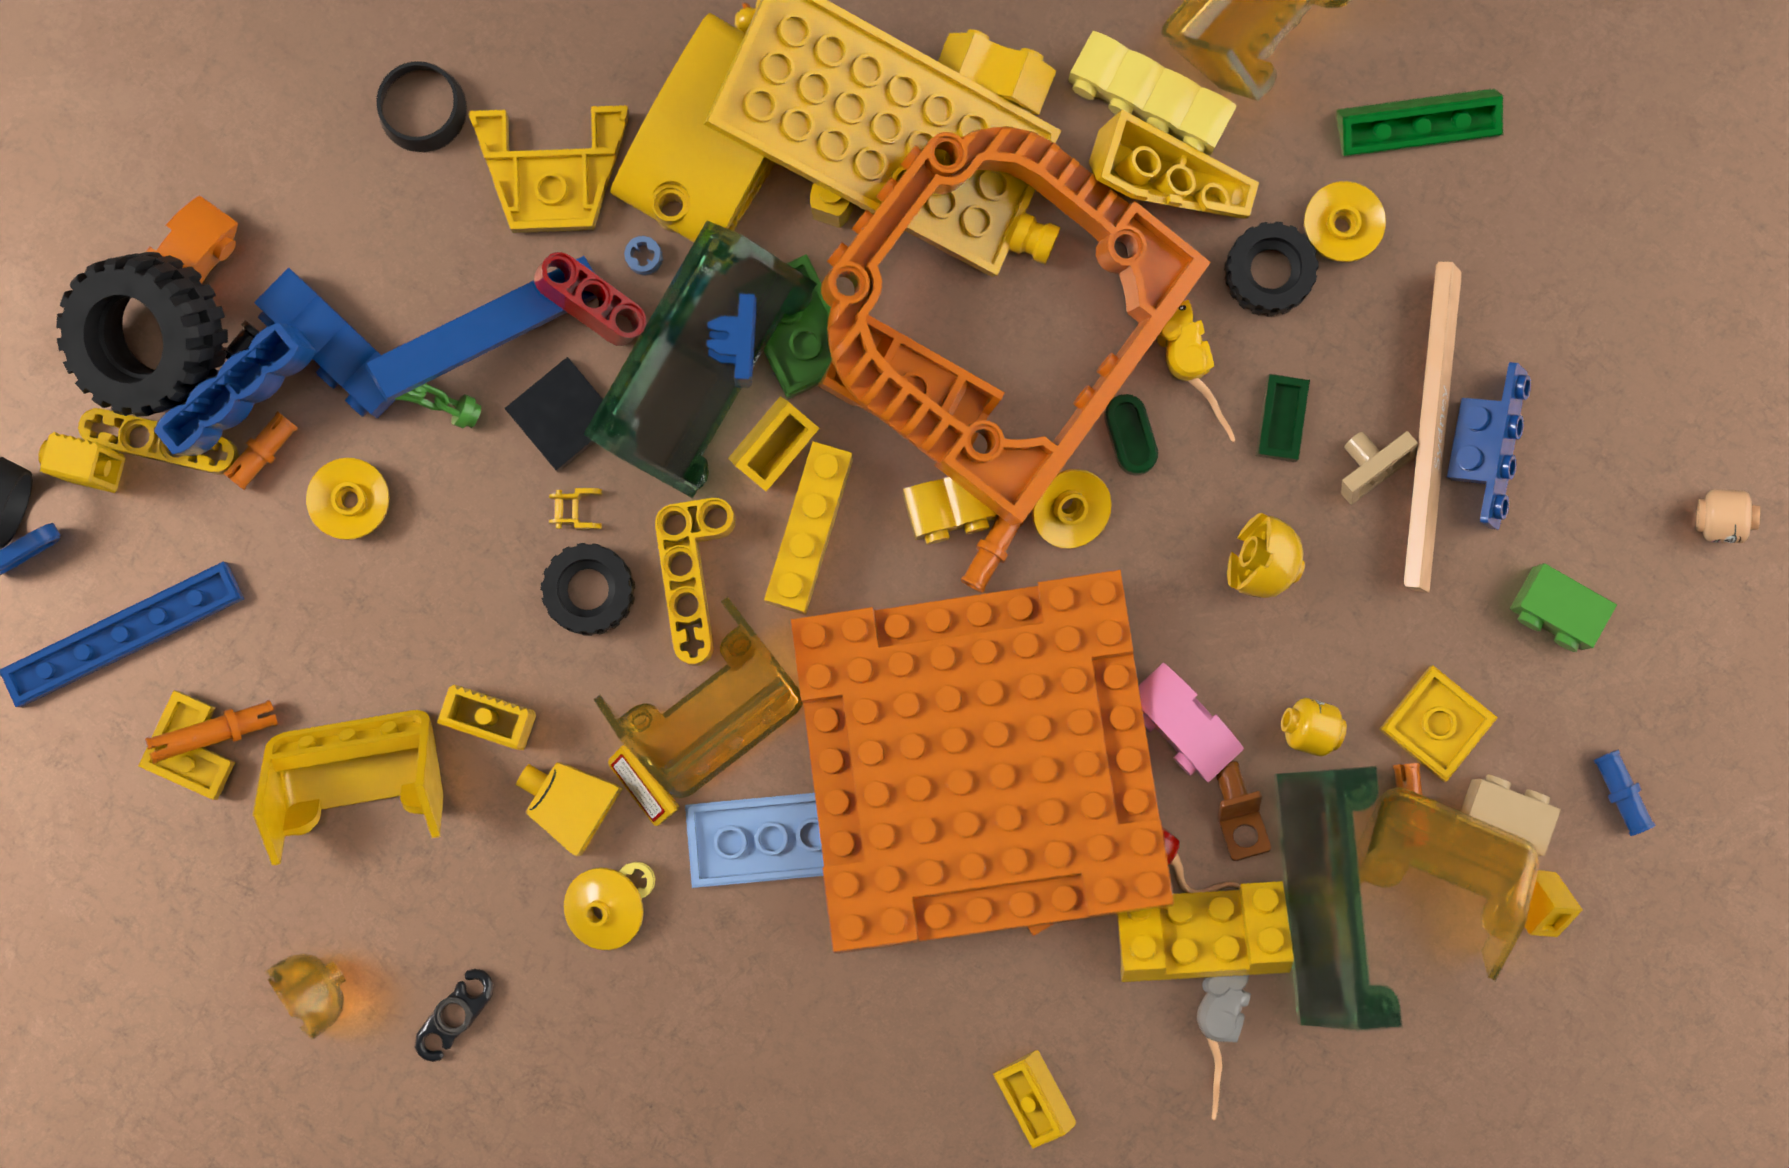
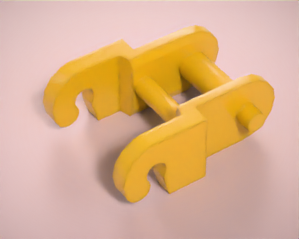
M575 488V494H562V490H556V494H549V498L555 500V518L550 519L549 524H555L556 529H562V525H574L576 530H601V523H581L578 519V500L582 496H590V494L602 495V489ZM563 500H572V518L563 519Z

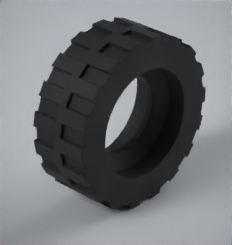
M1275 221V223L1269 224L1268 222H1263L1257 227H1250L1242 236H1239L1227 255L1228 258L1224 267L1226 276L1224 279L1226 286H1229L1230 295L1240 303L1239 306L1243 309L1251 310L1256 315L1266 314L1269 317L1275 316L1278 313H1282V315L1288 313L1292 308L1302 303L1316 283L1318 276L1316 271L1319 268V264L1315 257L1317 252L1314 245L1311 246L1308 241L1309 238L1304 233L1302 235L1298 232L1296 227L1283 225V222ZM1265 250H1276L1287 257L1291 265V274L1283 286L1268 289L1260 286L1254 280L1251 273V264L1258 253Z
M579 543L572 548L570 546L562 550V553L558 556L555 555L550 560L552 561L548 568H545L543 573L544 580L541 582L540 590L543 591L542 602L548 610L547 613L561 627L585 636L607 633V630L611 628L615 629L620 625L619 622L630 613L629 608L635 599V596H633L635 582L632 579L629 567L615 552L599 544ZM585 569L600 572L606 578L609 588L608 596L604 603L591 610L578 608L572 603L568 595V585L571 578L579 571Z

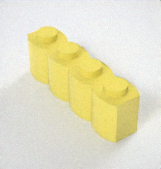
M1092 31L1068 79V82L1074 85L1072 87L1073 91L1088 100H1093L1095 97L1102 99L1109 104L1108 108L1114 114L1124 110L1210 156L1237 107L1236 104L1224 96L1199 86L1191 79L1164 68L1151 58L1129 50L1118 41L1096 31Z

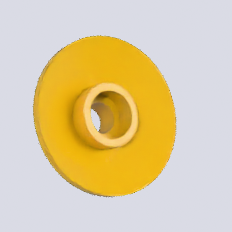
M1339 181L1324 186L1311 198L1304 214V229L1310 244L1314 245L1315 250L1322 256L1337 262H1353L1368 256L1380 244L1386 229V215L1379 198L1370 189L1359 183ZM1338 219L1345 220L1349 225L1348 231H1339L1335 226V221Z
M340 458L323 465L314 474L307 488L306 506L311 520L322 532L337 539L353 540L370 534L381 524L388 511L389 490L382 474L371 464L356 458ZM349 494H356L358 497L357 504L352 508H347L345 498Z
M1069 469L1059 472L1032 509L1035 528L1044 540L1056 547L1077 548L1095 539L1105 528L1112 507L1110 492L1106 484L1097 475L1087 470ZM1072 498L1071 506L1067 509H1062L1063 504Z
M593 868L578 875L569 885L564 898V914L570 930L581 942L595 949L613 950L630 942L638 933L643 920V903L636 886L624 874L610 868ZM593 906L601 909L603 913L602 919L596 917L593 912Z

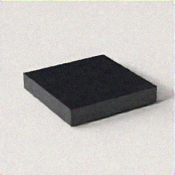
M568 357L504 408L557 472L562 470L621 421Z

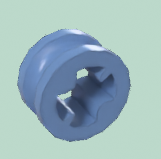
M638 236L630 240L626 245L624 252L625 261L635 273L650 275L660 268L663 261L662 250L651 237ZM641 246H647L649 252L655 254L652 261L647 259L648 265L640 266L638 259L633 257L635 250L641 252L639 249Z

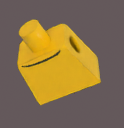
M556 762L548 775L528 764L516 782L518 787L535 796L526 810L527 815L576 857L583 855L623 790V787L562 762Z

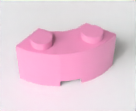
M1164 662L1139 685L1145 729L1151 732L1155 728L1178 753L1173 759L1189 776L1196 771L1209 783L1244 750V747L1216 714L1212 716L1195 698L1198 694Z

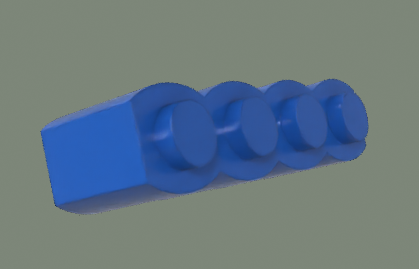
M289 267L254 302L262 310L257 317L267 327L272 324L282 323L297 327L316 350L312 358L320 366L316 374L333 389L340 384L350 394L345 401L359 415L364 417L369 412L378 419L396 400L385 401L366 369V362L381 356V354Z
M276 323L264 328L252 340L248 350L233 355L223 364L217 377L210 378L199 384L189 395L186 404L174 407L163 415L156 425L155 433L172 454L197 456L207 452L218 442L223 430L237 426L249 415L254 403L270 398L281 387L285 377L303 370L312 360L316 351L315 348L297 327Z

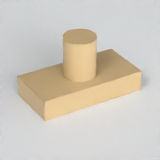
M1406 431L1380 451L1364 432H1359L1353 436L1344 448L1360 467L1342 480V496L1352 506L1415 458L1418 442Z

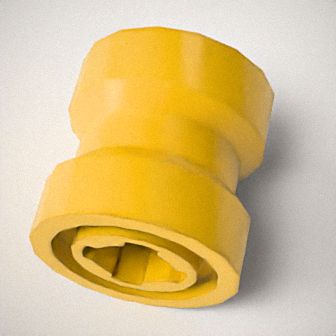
M1023 212L1010 241L1009 250L1017 254L1026 252L1032 255L1034 261L1046 265L1061 227L1052 223L1041 224L1036 221L1035 216Z

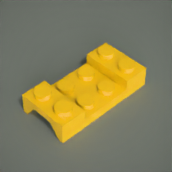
M1283 881L1244 883L1240 885L1239 890L1173 894V906L1116 914L1121 949L1122 982L1290 973L1294 963Z

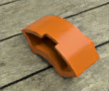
M199 195L178 211L165 225L171 229V232L158 249L155 250L149 246L146 252H157L163 257L173 256L180 259L184 263L182 268L193 267L201 274L202 278L199 281L203 283L214 266L219 261L227 259L236 246L234 237L239 223Z

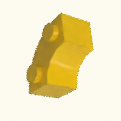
M968 29L966 33L948 34L938 62L1033 115L1040 114L1056 72L1055 69L1043 62L1044 57L1040 53L1028 48L1015 50L989 41L990 38L983 32L974 29Z

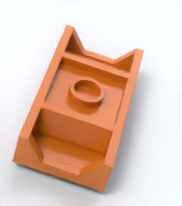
M866 316L867 325L876 350L898 374L963 424L968 426L979 420H987L988 416L1003 398L1005 392L874 317ZM831 361L818 387L846 403L858 406L874 415L848 391L842 383L833 361ZM973 433L971 437L972 447L979 433Z

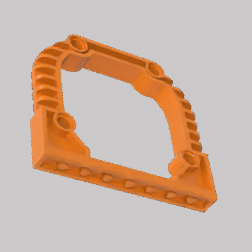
M1003 126L979 129L963 137L952 132H942L936 134L922 150L915 145L900 164L906 169L904 174L898 181L891 177L877 194L876 198L882 203L873 214L866 209L851 230L857 233L850 245L847 246L841 242L827 260V263L833 267L821 284V294L824 301L831 307L827 326L831 359L842 383L865 408L936 462L935 467L1013 526L1023 523L1211 262L1136 201L1129 204L1116 191L1097 181L1093 173H1090L1080 165V162L1069 156L1056 143H1052L1032 131ZM942 149L946 151L951 158V165L940 164L935 158V150ZM976 170L1006 172L1029 184L1089 232L1098 241L1096 258L1099 265L1110 273H1119L1124 289L1127 313L1139 322L1116 355L1110 353L1100 364L1096 372L1101 376L1094 386L1087 385L1073 402V405L1077 407L1076 411L1053 442L1045 436L1019 440L1004 439L1002 430L997 424L989 420H979L968 426L963 424L903 378L888 364L876 350L867 325L866 316L875 306L882 292V277L878 268L880 262L932 194L944 195L955 191ZM1115 241H1120L1126 246L1128 251L1127 258H1122L1116 253L1114 248ZM839 277L849 279L854 285V294L846 296L840 293L836 286V279ZM973 433H979L986 439L987 449L985 453H979L972 447L971 437Z

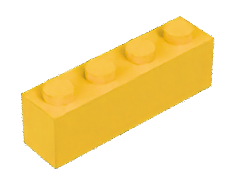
M812 441L764 598L767 604L806 615L852 466L853 454L851 452Z

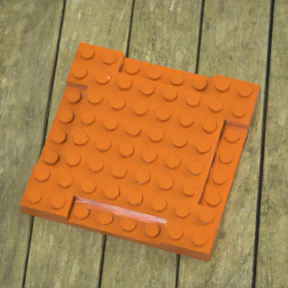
M1121 570L1038 582V586L886 609L874 610L873 607L791 619L800 696L805 713L824 867L822 868L834 953L840 954L1174 905Z

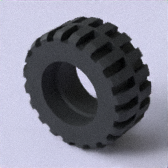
M157 252L134 253L96 262L88 266L84 273L77 274L70 282L72 290L64 292L60 301V306L64 308V311L57 314L56 328L61 329V338H57L59 351L64 350L67 361L63 362L68 374L74 373L78 380L75 384L84 394L91 392L93 394L92 401L103 408L111 406V410L114 413L124 416L134 414L136 417L150 416L186 404L189 395L199 384L210 378L217 377L219 371L215 368L223 366L227 355L226 351L222 350V344L228 342V330L222 329L221 319L225 318L222 306L216 307L213 297L216 294L209 284L202 285L199 281L202 276L193 267L182 268L184 263L180 259L173 256L163 257ZM131 298L143 303L153 313L159 323L163 337V352L155 370L142 364L132 354L126 343L123 333V315Z

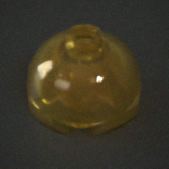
M305 953L295 954L278 961L264 971L270 977L268 982L289 1015L296 1019L301 1018L304 1025L299 1028L309 1039L313 1040L339 1018L344 1005V995L340 985L346 980L332 960L324 964L314 955Z

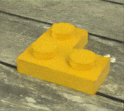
M173 690L152 737L209 720L216 707L180 691ZM162 745L149 750L146 748L138 767L212 800L219 799L235 764L234 761L203 747L153 764L150 753L167 748V746Z

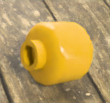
M1304 697L1298 700L1292 708L1288 707L1285 710L1281 719V730L1285 732V739L1289 747L1301 752L1324 757L1341 747L1346 736L1347 723L1342 718L1338 707Z

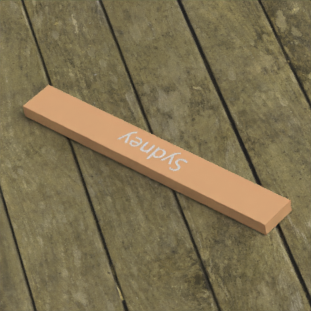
M1438 262L1436 264L1403 584L1415 592L1425 593L1430 591L1462 272L1453 262Z

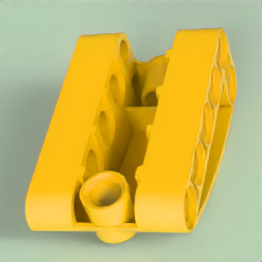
M709 13L696 29L651 106L623 160L610 192L612 195L658 221L663 229L677 232L710 253L717 255L725 246L776 162L704 125L745 36L743 31ZM676 201L683 205L680 213L675 216H666L662 213L666 203Z

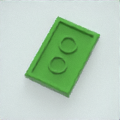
M807 254L734 289L738 300L740 294H754L757 299L755 335L787 400L819 385L832 361L827 330L831 307L828 306L822 297L821 282Z

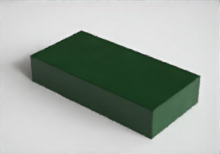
M1274 374L1267 376L1256 456L1297 462L1299 460L1310 380Z

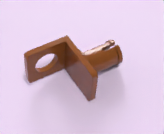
M1231 761L1216 775L1224 799L1219 804L1217 819L1231 860L1239 861L1269 852L1271 844L1259 812L1262 795L1260 791L1248 794L1238 761ZM1241 826H1250L1257 832L1258 840L1251 847H1241L1234 840V831Z

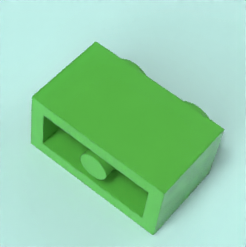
M1543 563L1531 569L1510 610L1520 615L1517 620L1521 624L1535 631H1540L1543 628L1556 636L1554 638L1555 643L1569 651L1577 652L1578 649L1594 648L1617 604Z

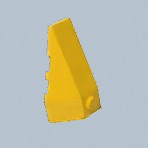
M1124 110L1119 111L1099 129L1089 160V165L1097 181L1132 199L1242 219L1250 216L1259 182Z

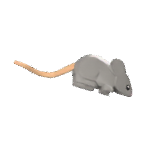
M1249 975L1205 977L1202 983L1203 990L1207 993L1198 1007L1197 1022L1201 1032L1207 1037L1215 1061L1212 1120L1216 1119L1218 1112L1222 1073V1056L1218 1042L1238 1041L1245 1017L1241 1013L1242 1007H1247L1251 993L1243 990L1248 982Z

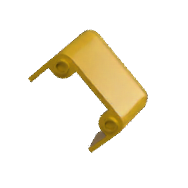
M410 710L287 731L271 738L264 750L253 817L272 866L281 864L286 836L307 834L319 822L321 810L400 796L405 811L414 814H424L431 838L440 837L443 789L434 731L429 715L421 710Z

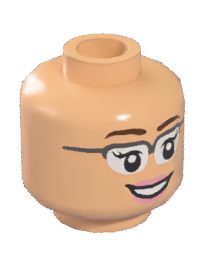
M1710 490L1706 494L1705 499H1698L1696 531L1703 532L1704 538L1709 542L1744 543L1749 538L1750 530L1759 529L1760 505H1752L1750 494L1746 491Z

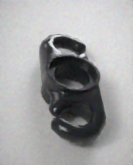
M471 969L467 970L464 974L466 980L476 979L482 983V994L472 997L466 991V983L464 981L457 982L454 991L437 1004L434 1011L416 1033L415 1049L421 1058L431 1062L442 1060L444 1057L443 1051H430L426 1048V1037L430 1034H437L441 1037L443 1049H450L455 1038L472 1025L473 1021L490 1001L494 983L490 975L485 971ZM450 1003L459 1004L465 1011V1020L459 1027H451L443 1019L444 1008Z

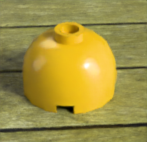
M1258 513L1251 518L1237 537V539L1244 541L1239 557L1231 551L1227 568L1228 584L1230 587L1248 596L1257 598L1276 597L1287 590L1293 583L1298 582L1304 573L1305 562L1303 560L1301 538L1289 524L1279 518L1263 513Z

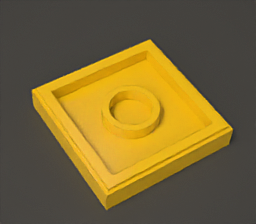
M1431 665L1379 730L1439 779L1447 782L1498 717L1434 665Z

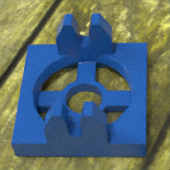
M754 294L739 295L738 317L721 316L708 322V329L712 330L709 332V338L712 340H707L706 345L709 348L708 356L721 364L735 365V387L750 388L752 386L757 299Z

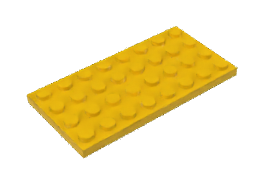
M761 0L704 122V125L860 208L867 209L872 214L882 203L876 196L891 177L898 181L906 171L900 165L915 145L922 150L936 134L952 132L963 137L979 129L1008 126L1038 133L1052 143H1056L1061 133V130L828 0ZM936 149L934 154L936 160L942 165H951L949 154L942 149ZM976 170L955 191L944 195L932 194L904 231L977 270L994 277L998 275L1016 226L1022 213L1026 212L1035 189L1006 172Z

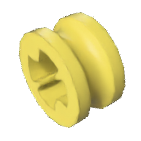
M642 862L626 864L619 872L626 876V874H634L636 869L643 871L644 875L641 878H647L646 887H639L637 890L640 893L641 899L649 895L655 887L656 878L653 870Z

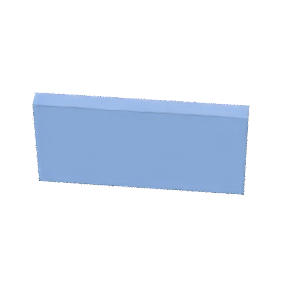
M815 793L685 805L692 888L823 876L822 867H824Z

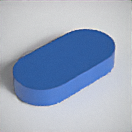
M49 523L41 526L1 549L0 575L9 572L57 543L61 539V534L55 524Z

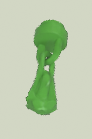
M426 383L395 398L397 400L417 403L431 410H443L452 415V425L462 429L466 426L474 427L481 413V405L476 404L475 398L464 394L458 401L449 398L444 391ZM427 392L436 395L434 403L424 399Z

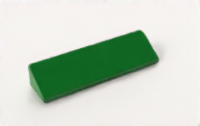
M1496 89L1336 110L1343 156L1503 135V95Z

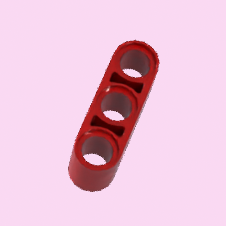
M564 252L552 253L537 268L534 275V283L541 294L615 346L628 345L644 331L646 326L644 310L572 256ZM556 267L564 273L565 282L556 283L552 281L547 274V268ZM589 291L593 293L599 301V307H588L582 300V292ZM616 316L628 318L632 324V332L626 333L621 331L616 325Z

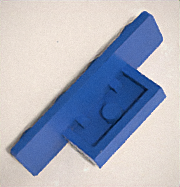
M1509 362L1502 401L1461 398L1447 477L1452 481L1486 484L1480 522L1489 529L1499 530L1501 520L1506 519L1508 514L1509 497L1506 495L1508 480L1514 478L1517 465L1516 457L1513 455L1516 440L1521 438L1524 428L1521 409L1523 400L1528 399L1531 390V378L1528 372L1519 363Z

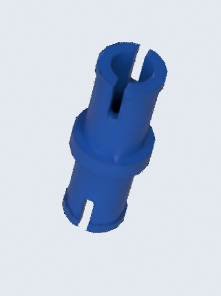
M1619 749L1593 760L1611 793L1607 797L1610 803H1616L1630 836L1640 834L1655 827L1656 824L1652 821L1639 794L1642 789L1638 782H1633L1620 756Z

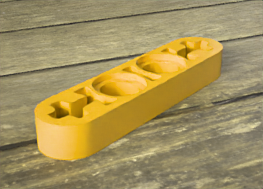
M102 408L87 410L81 416L78 423L80 436L84 440L97 442L118 452L216 475H224L225 470L227 471L239 457V451L235 444L223 437H220L218 442L210 449L218 451L220 445H222V451L228 453L226 461L219 460L217 466H215V460L204 455L173 457L167 446L155 433L157 421L132 415L124 416ZM103 420L104 424L119 429L118 436L100 432L97 438V433L91 430L92 425ZM145 426L150 434L149 440L145 446L134 448L129 441L130 433L135 427Z

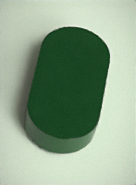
M1118 395L1106 407L1104 414L1106 427L1120 468L1131 475H1142L1150 471L1158 459L1156 441L1143 402L1134 395Z

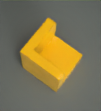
M1528 869L1505 896L1529 935L1558 937L1583 911L1561 877L1556 872Z

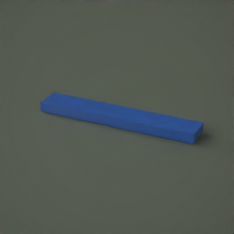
M585 256L576 259L594 272ZM560 269L547 273L552 281L556 283L565 282L564 273ZM533 280L366 362V369L385 401L389 402L567 312L541 294ZM589 291L582 292L584 303L597 298Z
M223 561L0 669V675L15 707L21 708L244 600V596L229 564Z

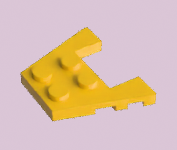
M627 105L591 106L592 147L583 149L509 151L507 111H469L472 126L475 129L480 148L490 170L509 227L513 233L594 230L629 119V108Z

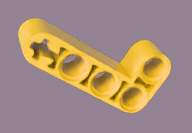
M706 498L670 504L658 511L655 518V529L673 648L676 656L690 666L705 664L711 659L714 652L698 542L721 539L733 532L736 525L734 511L725 500L720 498ZM715 508L725 510L727 520L722 527L712 529L706 525L705 518L710 510ZM673 515H681L686 519L684 531L677 535H670L665 530L667 519ZM679 555H687L692 559L691 570L683 576L674 575L671 570L673 559ZM693 595L698 600L696 613L689 617L679 615L677 611L679 600L683 596ZM702 622V628L694 627V634L699 642H704V648L698 649V656L693 658L691 653L683 650L684 645L690 644L689 631L687 629L680 630L679 625L693 626Z

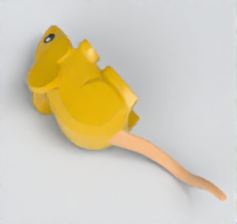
M1185 299L1157 336V341L1160 346L1166 347V364L1170 373L1179 380L1190 382L1207 398L1218 421L1227 431L1231 441L1235 442L1233 431L1222 415L1214 395L1200 380L1201 377L1208 374L1210 369L1214 367V361L1208 341H1202L1201 335L1205 333L1202 320L1193 322L1191 303L1188 299Z

